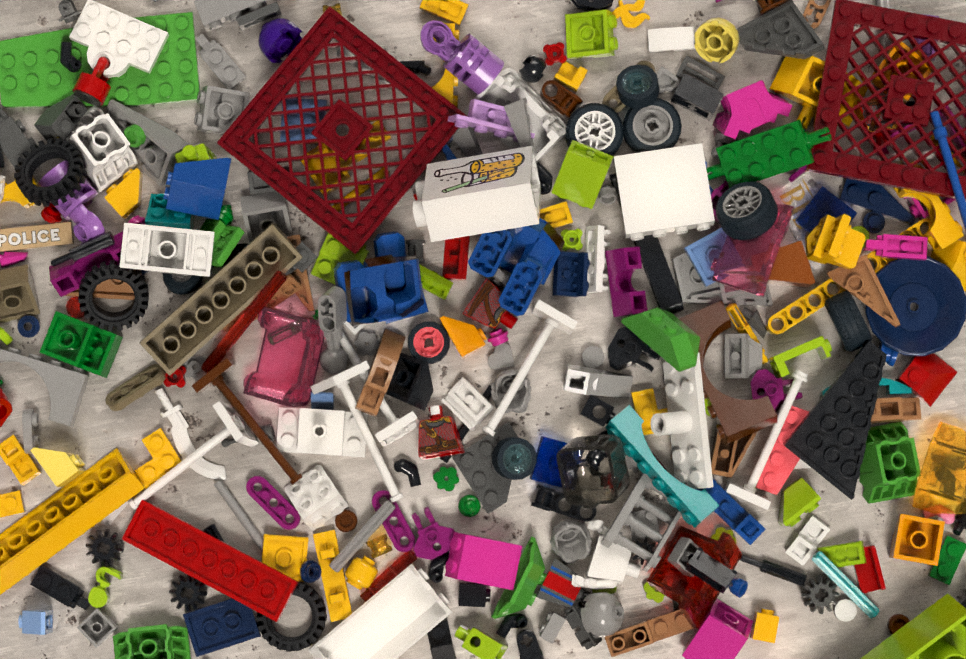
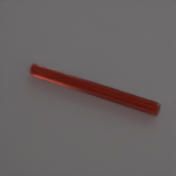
M277 271L203 362L201 366L203 371L208 373L221 362L284 284L287 276L282 271Z

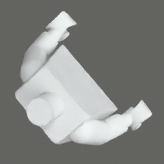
M592 519L587 526L588 529L597 530L599 536L596 540L585 578L579 575H572V585L574 587L609 589L615 588L617 584H621L625 575L638 578L641 566L629 562L632 554L630 550L618 543H612L609 548L600 544L609 530L608 527L603 526L604 522L601 520Z

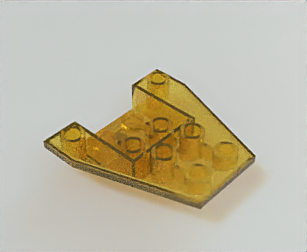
M939 423L930 441L916 484L912 507L933 514H966V431L946 423Z

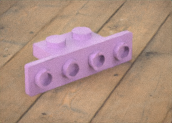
M472 99L470 100L468 117L459 114L448 116V121L455 123V127L468 128L469 126L474 128L475 132L487 133L488 131L494 133L493 136L507 138L508 136L512 137L513 141L518 142L504 106ZM531 133V138L534 139L535 134Z

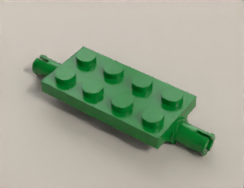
M797 120L717 147L716 150L720 163L706 168L707 173L713 172L707 175L708 181L725 175L730 188L742 182H757L814 163L812 148L814 145L831 141V134L822 136L830 132L828 127H824L809 133L803 129L801 121Z

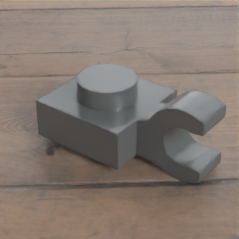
M301 242L296 249L302 255V258L282 276L292 275L297 269L303 273L318 257Z

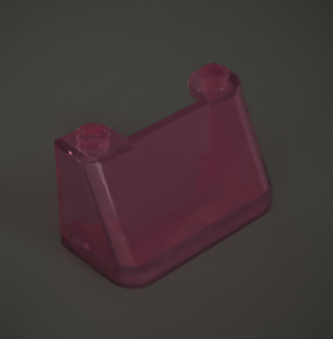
M777 204L778 214L775 223L766 233L757 238L737 240L727 235L719 258H714L710 269V271H714L712 280L764 297L782 241L787 234L794 207L787 204Z
M262 307L258 315V322L261 328L265 329L257 369L245 377L243 393L288 407L306 406L311 399L312 390L310 386L315 383L325 339L324 332L319 327L318 318L272 307Z

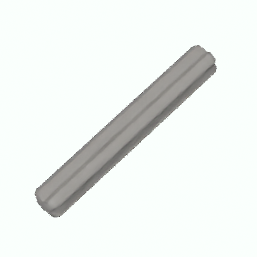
M387 500L330 563L329 566L335 572H339L395 510V505Z

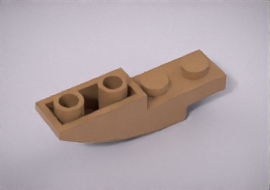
M388 329L384 330L355 409L375 417L377 416L399 360L405 336Z
M919 397L878 398L874 414L871 418V424L921 420Z
M687 606L620 629L613 635L606 636L605 640L611 657H615L697 627L690 607Z

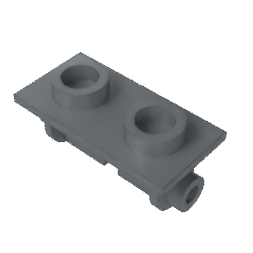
M62 0L59 3V11L62 15L59 18V22L64 20L67 24L78 19V14L81 13L82 9L77 10L72 0Z
M578 602L573 607L564 611L566 614L565 618L572 629L578 626L581 628L575 635L581 646L588 650L599 644L602 638H595L591 632L585 630L581 620V608L585 606Z

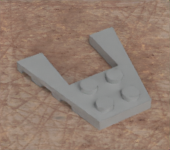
M526 97L504 106L520 145L519 148L534 147L529 127L531 123L530 117L527 114ZM472 127L459 128L454 134L453 139L465 156L470 157L483 154Z
M730 237L734 246L758 241V237L750 240H737ZM686 252L672 259L682 303L714 304L722 300L724 305L731 303L750 306L773 305L768 284L725 293L722 278L707 287L704 286Z

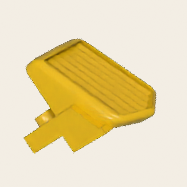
M842 214L835 218L826 215L820 219L819 224L805 238L807 259L821 264L829 263L842 268L852 269L856 266L866 237L863 233L851 229V225H849L850 216Z

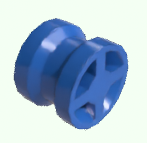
M880 342L878 348L887 354L885 362L889 366H893L898 352L887 348Z

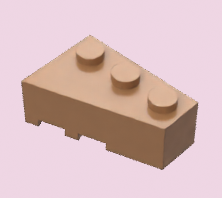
M716 429L710 457L712 475L732 478L757 432L728 444L725 437L721 438Z

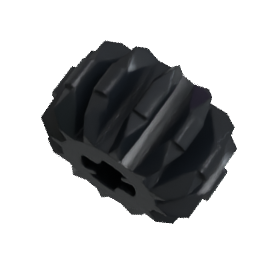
M110 529L105 530L104 536L101 530H97L96 535L98 539L93 535L89 536V539L94 543L86 544L87 548H92V551L86 555L88 557L95 555L92 559L93 564L97 563L99 559L100 567H104L106 561L109 566H113L112 558L120 561L121 558L116 553H123L124 549L118 548V545L122 544L123 540L115 541L118 537L117 532L113 533L110 537ZM102 543L105 545L109 544L110 549H107V554L105 551L101 552L100 547H103Z
M183 575L178 576L181 584L173 581L172 585L177 589L169 590L170 594H176V597L172 598L171 602L180 601L177 604V609L182 608L183 604H185V612L190 611V604L194 610H197V602L200 604L205 603V600L200 595H208L207 591H201L200 589L205 587L206 584L201 583L198 585L199 580L194 579L192 581V577L187 575L186 580ZM185 587L193 589L194 593L191 594L193 596L191 599L189 596H184Z

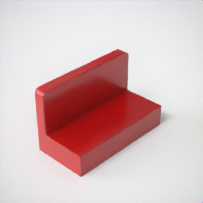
M875 545L865 546L864 551L867 563L853 565L859 589L863 593L885 590L886 587Z

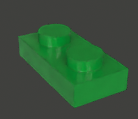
M946 535L941 545L938 566L932 565L928 576L950 585L966 550V544Z

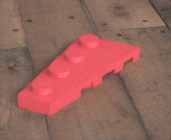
M794 406L791 407L755 488L775 495L779 493L800 460L783 444L808 415L809 411Z

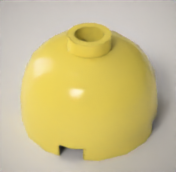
M719 17L711 18L702 23L694 35L696 51L700 57L711 63L712 61L723 63L729 60L739 45V34L735 26L730 21Z

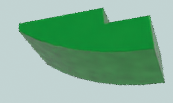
M56 311L40 353L107 378L123 337Z

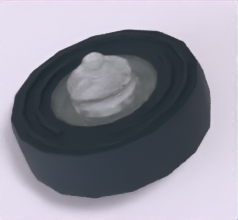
M163 273V281L168 290L179 295L190 294L197 290L203 279V276Z

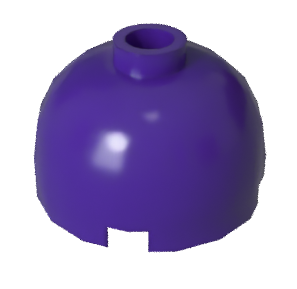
M277 18L265 23L261 28L258 39L261 52L272 63L282 62L280 58L286 54L289 56L302 40L300 36L302 30L288 19Z

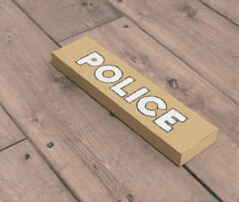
M72 222L0 229V252L74 244Z

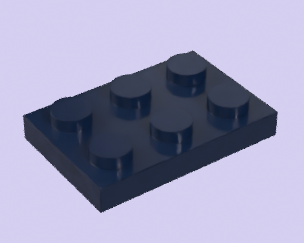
M234 599L225 600L183 614L196 657L261 636L253 609Z

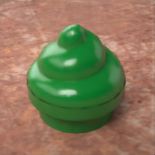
M230 204L222 205L219 220L227 226L234 219Z
M473 495L462 497L458 504L460 513L466 517L477 515L481 507L479 499Z

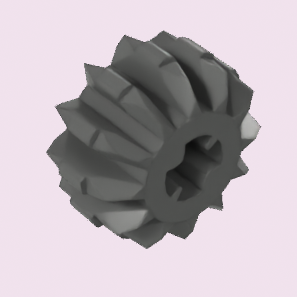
M817 576V584L810 578L809 583L811 587L803 585V588L808 590V593L801 594L802 598H808L803 604L804 606L812 604L810 607L811 612H815L818 607L819 614H823L824 606L827 611L831 612L832 608L829 604H838L836 600H833V596L838 597L840 593L832 592V590L836 589L837 585L834 583L829 586L830 578L827 577L823 582L822 576ZM819 589H822L821 592H825V596L821 598V601H818L819 598L815 597V593H819Z

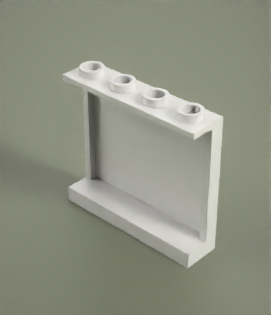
M702 143L614 156L613 162L624 221L625 239L631 238V241L644 239L646 235L663 237L666 235V232L675 231V234L687 233L688 229L697 228V231H704L714 225L715 219Z

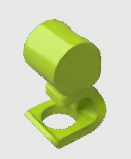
M110 566L101 567L96 571V580L100 585L91 589L88 596L90 605L95 608H101L109 603L110 593L107 587H110L112 583L105 578V573L107 572L121 580L123 579L122 572Z

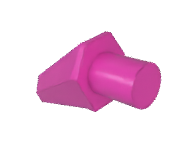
M5 251L4 255L0 254L1 268L25 261L28 252Z

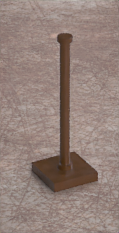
M226 358L192 385L193 389L197 393H202L211 385L217 386L291 479L290 483L292 485L295 484L303 476L297 474L223 381L225 379L223 376L236 366L231 359Z

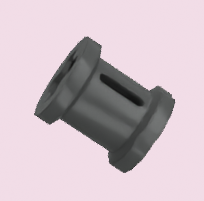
M406 240L408 256L415 255L416 247V256L419 259V263H425L423 245L426 240Z

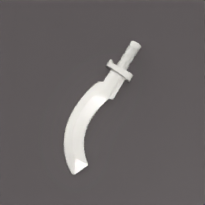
M160 388L155 393L167 411L165 413L161 412L160 415L162 418L168 417L173 426L171 428L173 441L184 460L196 450L187 431L189 425L180 412L183 409L179 404L174 407L164 389ZM203 457L189 466L204 477L215 480L226 479L224 466L211 463Z

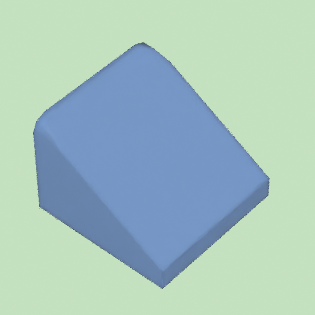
M312 392L311 408L333 410L335 395L328 392H319L314 395Z

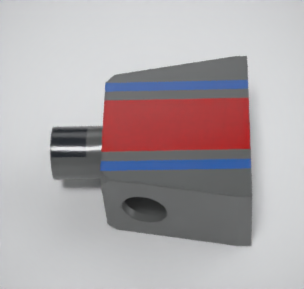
M554 558L536 597L571 608L575 600L585 604V597L592 593L581 587H574L572 585V575L578 574Z

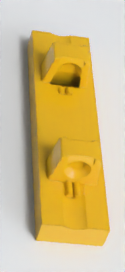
M330 530L313 534L331 622L346 619L352 614V608L344 570L342 568L339 572H335L329 566L334 560L333 557L340 553L336 531Z

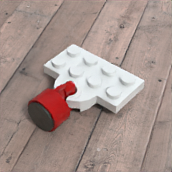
M87 0L69 38L88 47L87 59L93 72L92 74L84 72L80 74L73 88L74 95L91 105L102 106L111 90V86L107 84L110 78H119L127 71L129 66L150 74L169 37L168 32L93 0Z

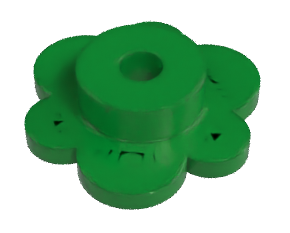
M443 466L440 468V472L434 474L433 479L437 482L438 489L444 488L446 491H452L455 487L454 484L459 482V478L456 476L457 470L454 467L447 469Z

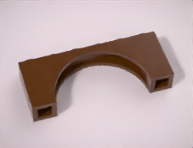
M722 300L679 318V320L700 336L698 352L700 354L704 399H707L710 405L707 406L710 417L712 419L716 418L719 424L716 426L719 436L721 438L725 437L729 444L776 424L777 414L768 396L753 400L729 397L717 390L705 374L704 359L709 346L718 335L731 328V319Z

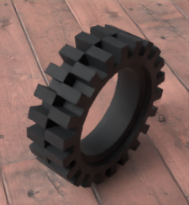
M50 138L47 139L46 145L43 140L39 141L40 147L38 148L34 144L31 145L30 149L32 152L29 153L25 150L22 153L25 159L19 157L17 160L19 165H15L14 168L16 171L14 173L15 182L25 198L31 203L34 202L37 206H40L42 203L44 207H49L50 201L53 206H57L58 199H61L63 203L67 202L65 196L68 194L73 198L75 196L73 189L80 191L82 187L79 183L84 184L86 180L84 176H87L86 164L76 147L67 140L63 142L60 138H56L54 143L53 139ZM53 158H61L69 162L68 171L59 182L48 187H40L33 184V174L42 163Z
M110 260L109 265H106L105 261L100 262V267L94 265L91 272L88 270L85 273V278L82 277L78 297L81 312L84 311L86 320L90 318L92 325H95L96 322L99 323L98 328L103 329L104 325L108 326V331H113V327H117V330L121 331L124 325L128 329L132 327V322L137 324L139 317L143 318L145 315V310L148 307L149 288L145 277H141L139 270L134 271L133 269L120 268V262L119 265H115V260ZM117 279L126 282L132 288L135 298L127 309L120 312H108L101 309L94 301V289L103 281Z
M298 582L292 595L303 598L309 604L312 611L311 625L304 634L297 637L284 636L274 628L270 618L257 612L256 622L258 623V630L261 632L264 640L266 639L269 642L268 644L276 647V649L291 652L307 648L320 637L325 628L327 615L323 599L315 589L302 582Z

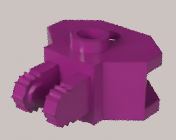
M767 369L758 370L750 382L752 398L759 399L768 396L775 412H777L787 396L784 393V388L791 387L794 379L782 380V378H776ZM760 392H765L763 396H759ZM801 392L797 393L795 400L803 398Z
M427 506L423 509L431 525L423 528L419 516L416 513L411 514L419 530L417 531L419 537L413 550L417 557L432 560L450 551V542L455 530L454 528L440 526ZM435 543H440L441 549L437 551L434 549L433 545Z

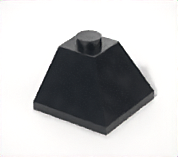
M401 353L386 395L425 411L434 391L428 363Z

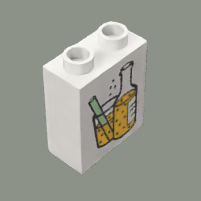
M533 146L427 164L425 181L416 182L415 185L417 200L413 201L415 223L417 228L428 226L431 242L539 224L541 184Z

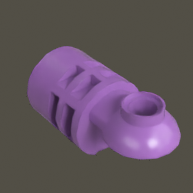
M436 20L427 22L421 30L420 40L423 48L444 60L443 67L477 95L481 94L494 81L504 66L503 60L471 34L466 35L459 42L446 24Z
M65 160L56 165L42 177L37 186L48 187L59 182L66 175L69 162ZM85 180L84 184L79 183L82 187L80 191L73 189L75 193L73 198L68 194L65 196L67 202L63 203L61 199H58V205L55 206L66 220L71 219L76 224L73 227V232L76 238L83 243L105 234L101 220L94 213L87 210V207L93 203L92 199L98 194L87 180Z

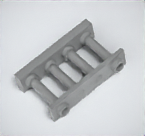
M642 473L600 544L606 548H609L612 543L620 544L647 561L643 568L647 572L651 567L655 568L661 559L659 553L682 514L677 509L675 515L671 516L644 499L645 496L642 495V492L645 488L648 490L651 488L662 496H666L662 491L654 487L652 480L647 474ZM634 506L637 508L640 506L669 524L664 534L658 533L634 518V515L631 513ZM630 525L656 541L658 544L653 553L648 552L622 536L623 533L620 532L622 526Z

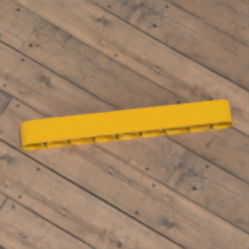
M922 219L898 235L925 237L920 231L921 224L929 226L930 219ZM876 251L867 254L868 259L874 262L875 273L880 271L889 262L897 259L875 256ZM828 279L769 317L766 321V330L772 335H779L824 307L825 301L834 296L827 291L829 283L837 286L838 291L835 295L846 290L832 279ZM810 295L818 297L819 304L817 307L809 304L808 298ZM792 307H797L800 310L801 315L798 319L791 317L790 309ZM773 319L781 321V330L776 331L772 328L771 322Z

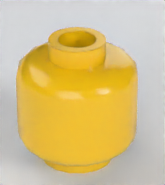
M365 555L362 559L354 557L345 571L346 581L359 590L369 588L378 574L377 568L374 567L376 562Z

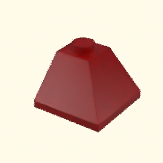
M933 353L924 357L913 356L895 380L910 387L915 396L931 407L957 374V371Z

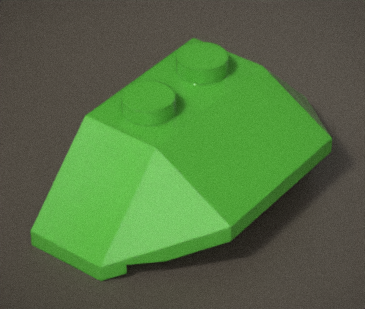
M657 307L622 319V324L678 372L696 366L700 336L671 312Z
M530 537L520 557L514 590L504 589L491 615L492 618L497 619L524 610L527 605L532 606L537 596L534 591L537 585L542 586L547 576L544 573L545 566L534 537Z

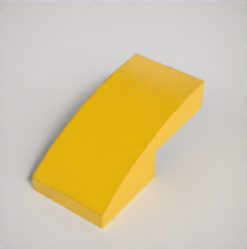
M15 435L0 443V456L6 465L11 468L21 485H26L41 474V471L31 456L25 453L23 445Z

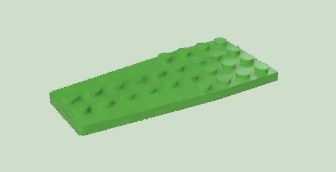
M193 12L134 17L137 20L168 32L169 37L150 74L129 66L127 71L119 78L112 77L109 79L107 84L111 86V90L104 104L96 107H108L109 101L112 99L126 107L197 101L200 83ZM73 28L0 41L1 104L5 108H49L74 94L73 88L82 72L92 74L93 70L87 59L88 47L69 38ZM61 42L72 43V55L77 60L79 59L82 64L78 72H70L60 63ZM80 99L85 107L94 106Z

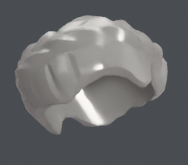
M517 370L500 372L492 383L491 394L496 409L517 375ZM525 377L505 413L511 411L523 413L527 410L528 402L531 399V386L528 378Z
M567 519L554 526L550 543L555 554L560 557L563 564H572L592 554L590 532L583 523Z

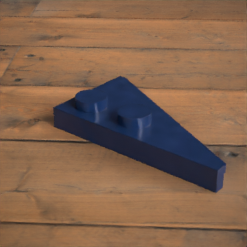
M845 179L839 201L871 212H879L883 216L910 225L914 224L915 218L881 185Z

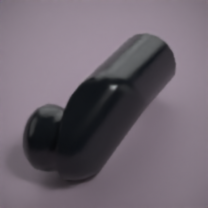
M538 162L537 168L541 184V195H545L552 189L553 177Z
M400 459L394 463L396 472L408 475L410 487L421 485L418 468L414 463L407 459Z
M520 613L507 615L496 631V634L506 638L510 629L524 628L527 626L528 620Z

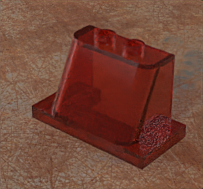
M680 526L672 540L667 543L659 563L652 571L647 582L653 589L679 603L678 607L691 627L699 630L720 592L695 575L693 577L683 575L667 560L680 537L690 538L706 554L732 571L735 569L742 554L732 536L728 533L722 532L718 541Z

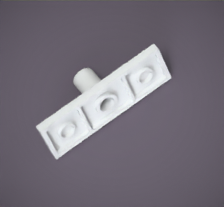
M698 352L695 367L678 372L662 358L668 412L656 413L652 416L650 423L652 432L657 436L670 435L674 476L677 480L693 489L714 487L700 354Z

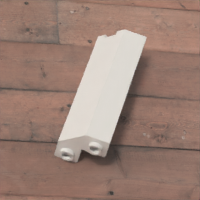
M410 564L311 647L309 652L314 659H397L452 613L447 606L450 602L442 592L437 594L427 581L429 576L422 568L417 570L413 564Z

